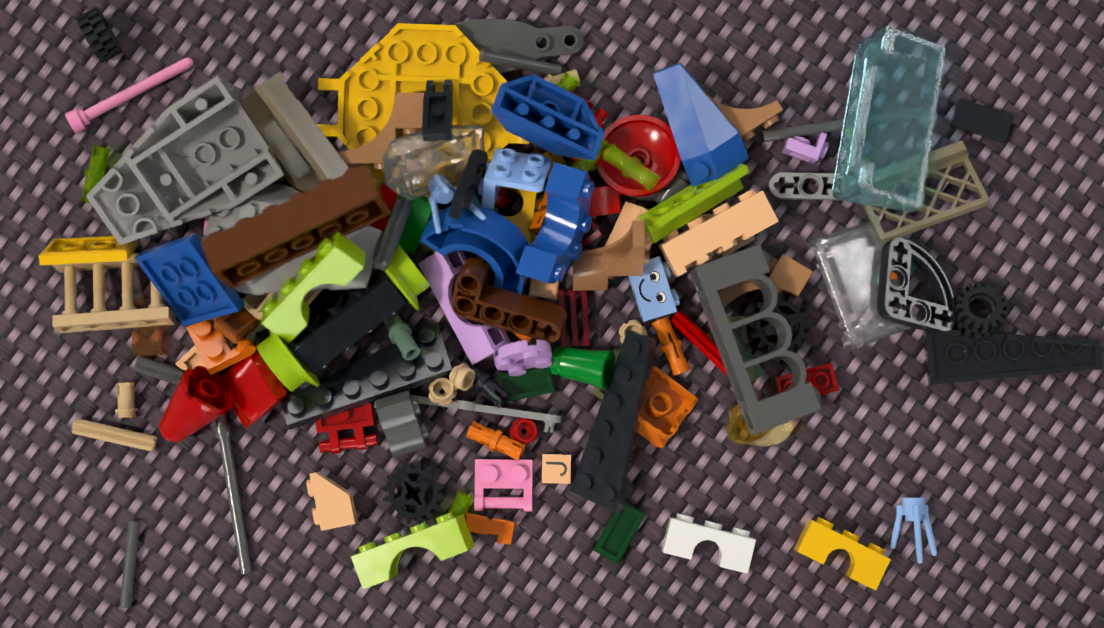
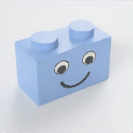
M660 256L649 259V265H644L643 276H628L643 323L677 312L676 306L680 305L676 290H670L667 281L668 278H671L667 261L661 262Z

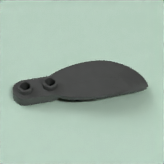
M476 19L451 24L456 25L480 52L485 50L536 60L539 57L575 54L583 45V35L574 26L536 28L523 22L508 19ZM567 35L574 37V43L571 46H567L564 42ZM539 37H543L546 40V45L543 48H538L536 45V40ZM492 64V66L499 73H505L517 69Z

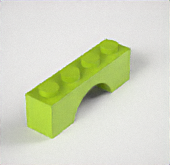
M339 232L331 239H324L319 245L317 253L311 259L308 257L302 262L298 273L293 278L288 277L282 283L278 294L275 297L269 296L261 308L263 311L261 324L290 343L308 325L310 308L304 299L306 293L312 288L323 284H336L345 287L364 268L366 252Z
M450 512L437 517V523L427 526V523L423 522L410 527V534L402 536L399 531L384 537L386 543L376 546L373 541L358 547L360 552L351 556L362 588L366 589L397 576L400 557L407 548H426L442 561L475 547L464 515L460 514L454 517L453 513Z

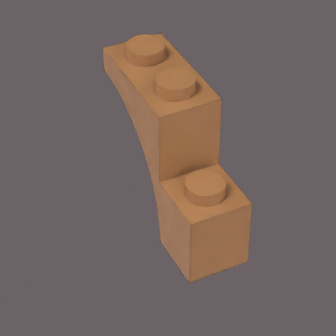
M707 95L713 104L716 103L722 110L721 113L730 124L733 123L739 130L743 143L756 135L754 130L763 125L767 129L778 122L780 119L777 115L783 110L777 100L759 108L739 109L721 104Z
M395 93L393 110L383 130L373 140L359 148L337 152L348 168L354 166L361 167L363 163H374V169H392L391 163H399L398 129H403V134H420V129H422L424 93Z
M632 221L629 231L621 239L610 245L582 251L579 259L573 260V291L608 290V279H613L614 276H643L644 265H649L651 244L650 232H645L644 221Z
M782 254L778 259L775 257L771 259L770 272H768L769 275L767 277L772 280L777 291L795 298L799 296L813 271ZM745 282L720 290L718 295L725 309L735 298L751 291L760 290V288L753 283Z

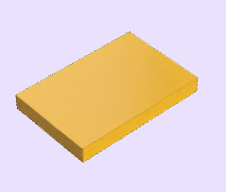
M114 236L53 239L40 253L39 262L40 265L128 261L138 247L139 241L137 239L120 245Z

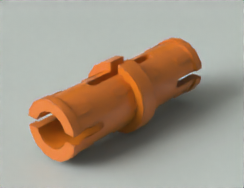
M666 316L652 322V326H654L662 345L659 347L661 353L665 352L674 376L691 368L681 349L682 341L677 339L669 320L670 318Z
M476 421L472 422L466 438L489 447L490 451H498L517 461L522 457L526 444L504 435L503 431L489 429Z

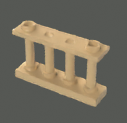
M133 253L128 261L52 265L60 273L64 272L65 311L62 312V315L52 316L53 328L59 333L175 325V314L169 307L163 304V297L151 280V304L148 305V308L137 309L134 306L133 267H140L135 259L139 253ZM121 268L122 307L118 311H108L105 308V269ZM93 270L94 309H91V313H80L77 311L76 271Z

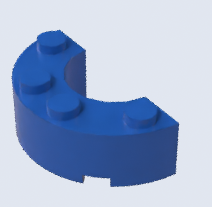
M554 162L545 188L547 194L545 219L534 242L530 245H525L516 270L517 274L548 284L561 282L573 260L579 259L582 252L581 241L583 235L589 231L592 223L589 210L591 196L594 191V182L590 181L586 171Z
M450 207L438 211L441 233L437 234L433 216L430 217L420 238L421 242L443 256L452 251L463 250L483 257L495 272V280L492 286L522 294L528 277L517 274L516 270L525 245H529L518 226L490 208L477 207L486 216L485 220H481L471 210L463 209L458 220L449 217Z

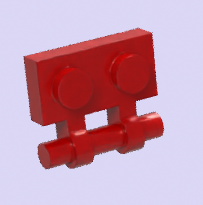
M372 402L315 421L317 433L329 432V440L319 442L320 453L332 452V454L341 453V450L357 448L359 451L366 450L367 446L378 445L377 435H365L364 431L365 426L375 425ZM354 428L355 437L340 439L338 430Z

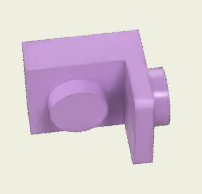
M821 132L814 146L810 145L811 142L799 136H795L794 139L788 138L782 153L814 164L818 158L823 159L829 145L828 142H825L827 134Z

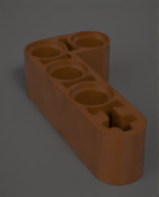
M475 257L465 261L456 279L452 299V309L457 315L538 340L555 342L559 339L567 320V313L561 306L486 284L489 273L487 264Z

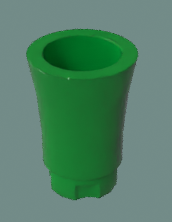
M555 347L551 358L552 365L549 368L551 369V374L560 375L562 378L576 380L606 390L615 366V353L612 350L596 351L572 347Z

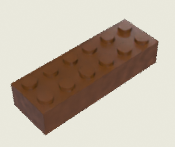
M366 165L361 167L354 166L346 170L344 175L335 179H326L308 192H298L280 205L274 204L266 207L261 214L252 218L246 217L238 220L235 226L214 231L208 235L207 239L200 243L213 274L229 289H233L318 249L324 239H331L337 232L346 236L391 215V212L378 183Z

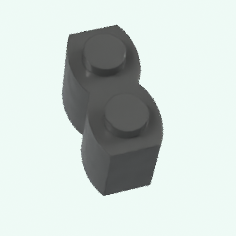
M408 390L375 400L377 414L393 458L426 448L425 439L430 438L425 421L420 423L417 416L422 414L417 397L411 398Z

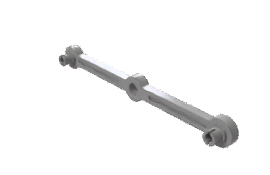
M411 395V398L417 397L418 402L421 404L441 406L439 403H433L429 397ZM455 400L448 405L442 406L542 420L545 423L544 432H548L550 426V433H554V426L557 423H561L562 416L497 408L462 400Z

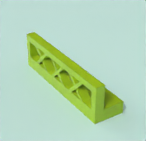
M739 164L718 179L694 187L689 185L638 216L640 221H644L645 232H650L651 243L658 242L671 232L742 190L743 185L740 178L749 173L747 165Z

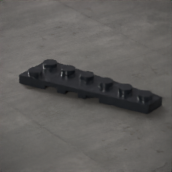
M438 322L432 323L411 334L415 343L420 348V354L413 360H405L397 344L393 343L320 380V386L310 385L280 400L289 430L419 387L438 378L448 377L453 368Z
M627 330L570 489L571 492L614 513H622L629 481V477H626L629 461H633L635 449H632L635 432L639 431L640 422L638 417L640 407L645 401L646 385L650 377L657 340L634 330Z
M950 330L941 334L923 331L928 385L1103 369L1100 340L1001 333L990 334L988 338H983V334H981L978 339L974 338L973 332L967 336L964 334L965 331Z

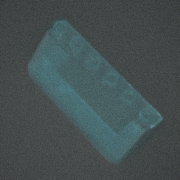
M885 26L860 43L855 54L832 188L834 198L844 202L907 212L921 209L925 199L923 192L925 179L929 173V153L933 147V127L938 116L936 112L937 102L942 91L940 83L942 72L946 65V60L944 59L946 47L890 26Z

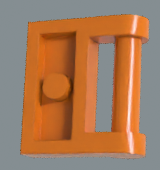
M219 317L186 327L210 376L251 356L256 351L254 343L247 336L237 342L236 348L230 350L222 333L213 327L215 320Z

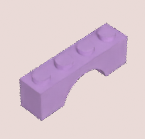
M462 250L452 251L445 256L435 252L420 262L419 266L430 283V287L471 364L474 365L497 353V349L510 344L511 341L504 329L463 318L453 311L452 299L455 282L467 259Z

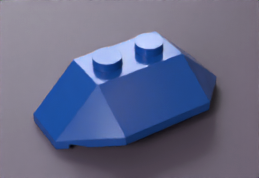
M534 74L502 83L491 108V112L506 131L558 156L595 160L605 134L602 128L598 126L592 111L583 98Z

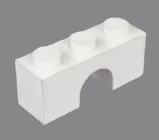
M678 513L676 518L669 517L662 546L663 553L692 559L695 546L701 541L711 540L719 547L717 562L719 567L748 574L756 539L749 537L750 531L733 527L732 532L721 530L722 524L705 520L704 525L693 523L694 517Z

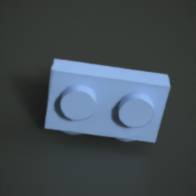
M496 148L491 162L486 164L484 178H481L479 183L478 195L483 196L482 207L494 208L502 186L541 192L551 167V159L540 154H525L508 148Z

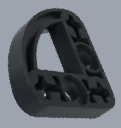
M895 238L886 242L881 251L877 311L880 317L889 322L935 334L952 330L956 323L955 300L950 283L940 265L926 250L907 239ZM911 262L927 278L934 292L936 303L908 296ZM891 272H894L899 278V285L897 287L890 282L889 276ZM913 306H916L921 312L920 321L915 320L912 315ZM892 307H895V308H901V307H903V308H902V310H897V311H894V312H893V308H892ZM939 315L941 320L931 319V317H936Z

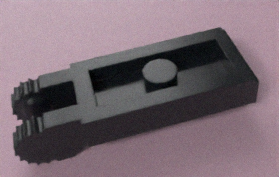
M451 79L444 80V92H435L434 81H426V93H424L423 141H446L453 138L454 99Z
M475 149L470 154L454 193L448 214L449 217L459 220L463 209L469 210L474 193L470 191L476 192L488 159L487 153L482 149Z

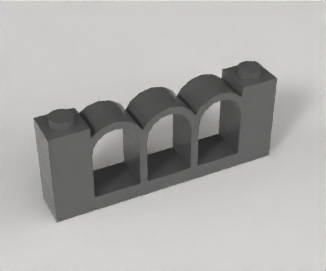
M760 244L697 266L689 271L750 435L764 432L822 410L819 404L821 403V396L818 389L813 387L812 382L805 383L807 375L805 364L794 352L787 351L792 339L791 326L782 315L772 312L776 307L778 299L777 289L772 280L764 275L770 272V260ZM745 282L755 284L763 293V307L757 314L729 324L718 291ZM759 320L772 324L778 335L777 345L773 351L743 362L732 329ZM774 358L783 360L791 369V384L784 391L758 401L746 368Z

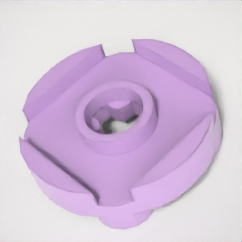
M527 340L504 345L497 349L498 355L493 354L495 367L498 370L508 371L509 376L523 375L526 373V369L534 367L539 369L547 368L552 365L550 343L544 340H536L537 345L528 346Z

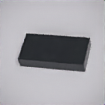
M959 98L949 127L1004 144L1007 141L1014 115Z

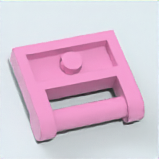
M475 459L474 510L483 511L484 508L523 509L524 512H532L533 459H520L519 461L515 459ZM484 488L524 489V497H484Z

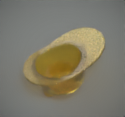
M737 404L735 407L728 409L729 421L726 426V434L734 443L774 446L787 439L792 431L793 423L790 421L764 432L750 435L739 405Z

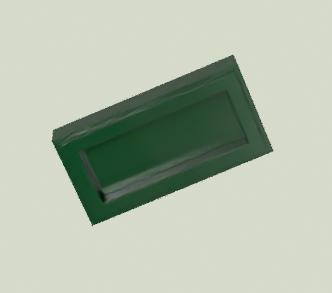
M549 367L526 369V373L520 376H509V372L494 375L495 381L507 393L511 394L508 402L556 392Z
M624 502L622 513H612L593 551L619 564L646 513Z

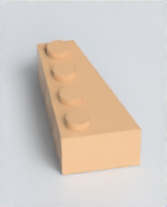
M751 189L738 196L740 202L731 207L728 202L712 210L715 214L714 216L704 220L703 216H700L687 223L689 229L680 234L675 230L662 238L663 243L658 246L673 275L680 276L687 272L686 269L706 262L712 255L724 252L738 244L737 242L740 240H746L779 222L764 192L759 191L755 193L754 189Z

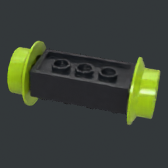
M398 243L386 270L372 268L367 288L325 289L309 305L308 325L290 343L269 330L270 336L256 346L257 350L276 377L291 392L305 382L318 387L320 382L315 373L319 369L328 366L336 356L350 349L357 340L366 333L375 330L378 324L390 315L396 314L407 303L398 289L418 311L420 308L417 296L431 285Z

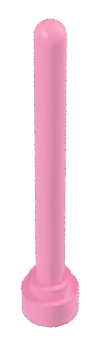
M188 57L86 110L81 108L77 111L75 108L65 113V116L73 131L77 134L87 129L86 125L90 124V120L190 69L193 66V60Z

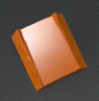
M652 366L646 385L645 401L640 407L638 417L640 426L637 433L651 442L652 446L663 448L691 412L698 398L659 368Z

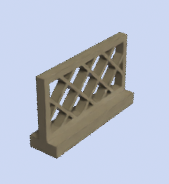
M962 140L854 179V194L858 202L862 203L881 244L990 205V199L967 156V148ZM964 166L967 172L964 180L949 176L952 169ZM934 177L940 179L941 182L938 189L935 190L923 186L924 180ZM946 182L961 187L956 197L941 192ZM905 186L914 189L910 200L895 195L897 190ZM966 188L977 192L980 199L969 202L961 199V196ZM918 192L934 196L929 207L914 202ZM879 196L887 199V202L882 210L871 206L868 199ZM938 198L953 203L951 209L944 212L934 209ZM892 201L907 206L902 216L888 212ZM911 208L926 213L924 218L917 222L907 219ZM884 218L898 222L896 229L884 233L881 223Z

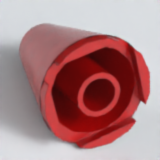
M196 366L194 369L188 368L182 374L159 423L162 436L168 441L181 442L228 412L233 405L234 397L231 388L226 390L222 385L224 379L217 373L210 376L207 368L203 366Z

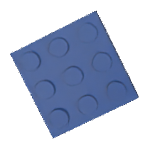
M196 234L141 251L135 257L183 326L238 312L245 305L235 288L229 289L213 274L200 243L201 240Z

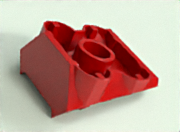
M257 347L254 354L237 362L221 376L224 379L222 385L226 390L231 388L233 392L234 402L232 408L245 429L263 418L287 395L288 389L266 364Z

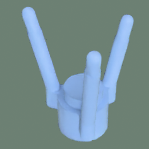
M435 174L428 183V190L431 194L428 202L431 205L437 234L441 233L437 204L451 202L457 188L451 184L446 176ZM471 203L469 210L481 220H485L486 216Z
M902 498V505H896V519L890 548L895 549L902 518L905 515V521H914L917 563L922 564L923 551L920 521L924 522L931 554L933 556L937 555L928 505H925V498Z

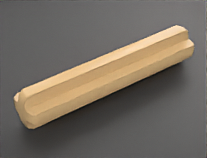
M75 419L72 424V433L147 451H154L157 444V437L82 419Z

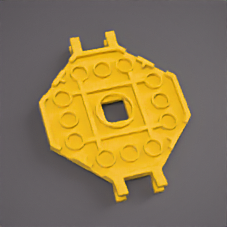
M398 23L339 79L318 78V90L338 91L337 125H317L326 137H338L350 150L367 144L383 130L393 110L395 93H426L427 80L434 81L435 92H444V80L451 79L454 99L452 140L423 141L422 129H420V134H403V129H398L399 163H391L392 169H374V163H363L370 173L379 179L380 183L386 178L418 194L425 190L431 196L428 190V183L435 174L446 176L454 187L458 186L473 150L482 149L488 155L487 164L492 160L496 148L504 149L509 143L530 144V142L506 131L491 112L500 85L507 81L491 63L479 61L480 51L456 25Z

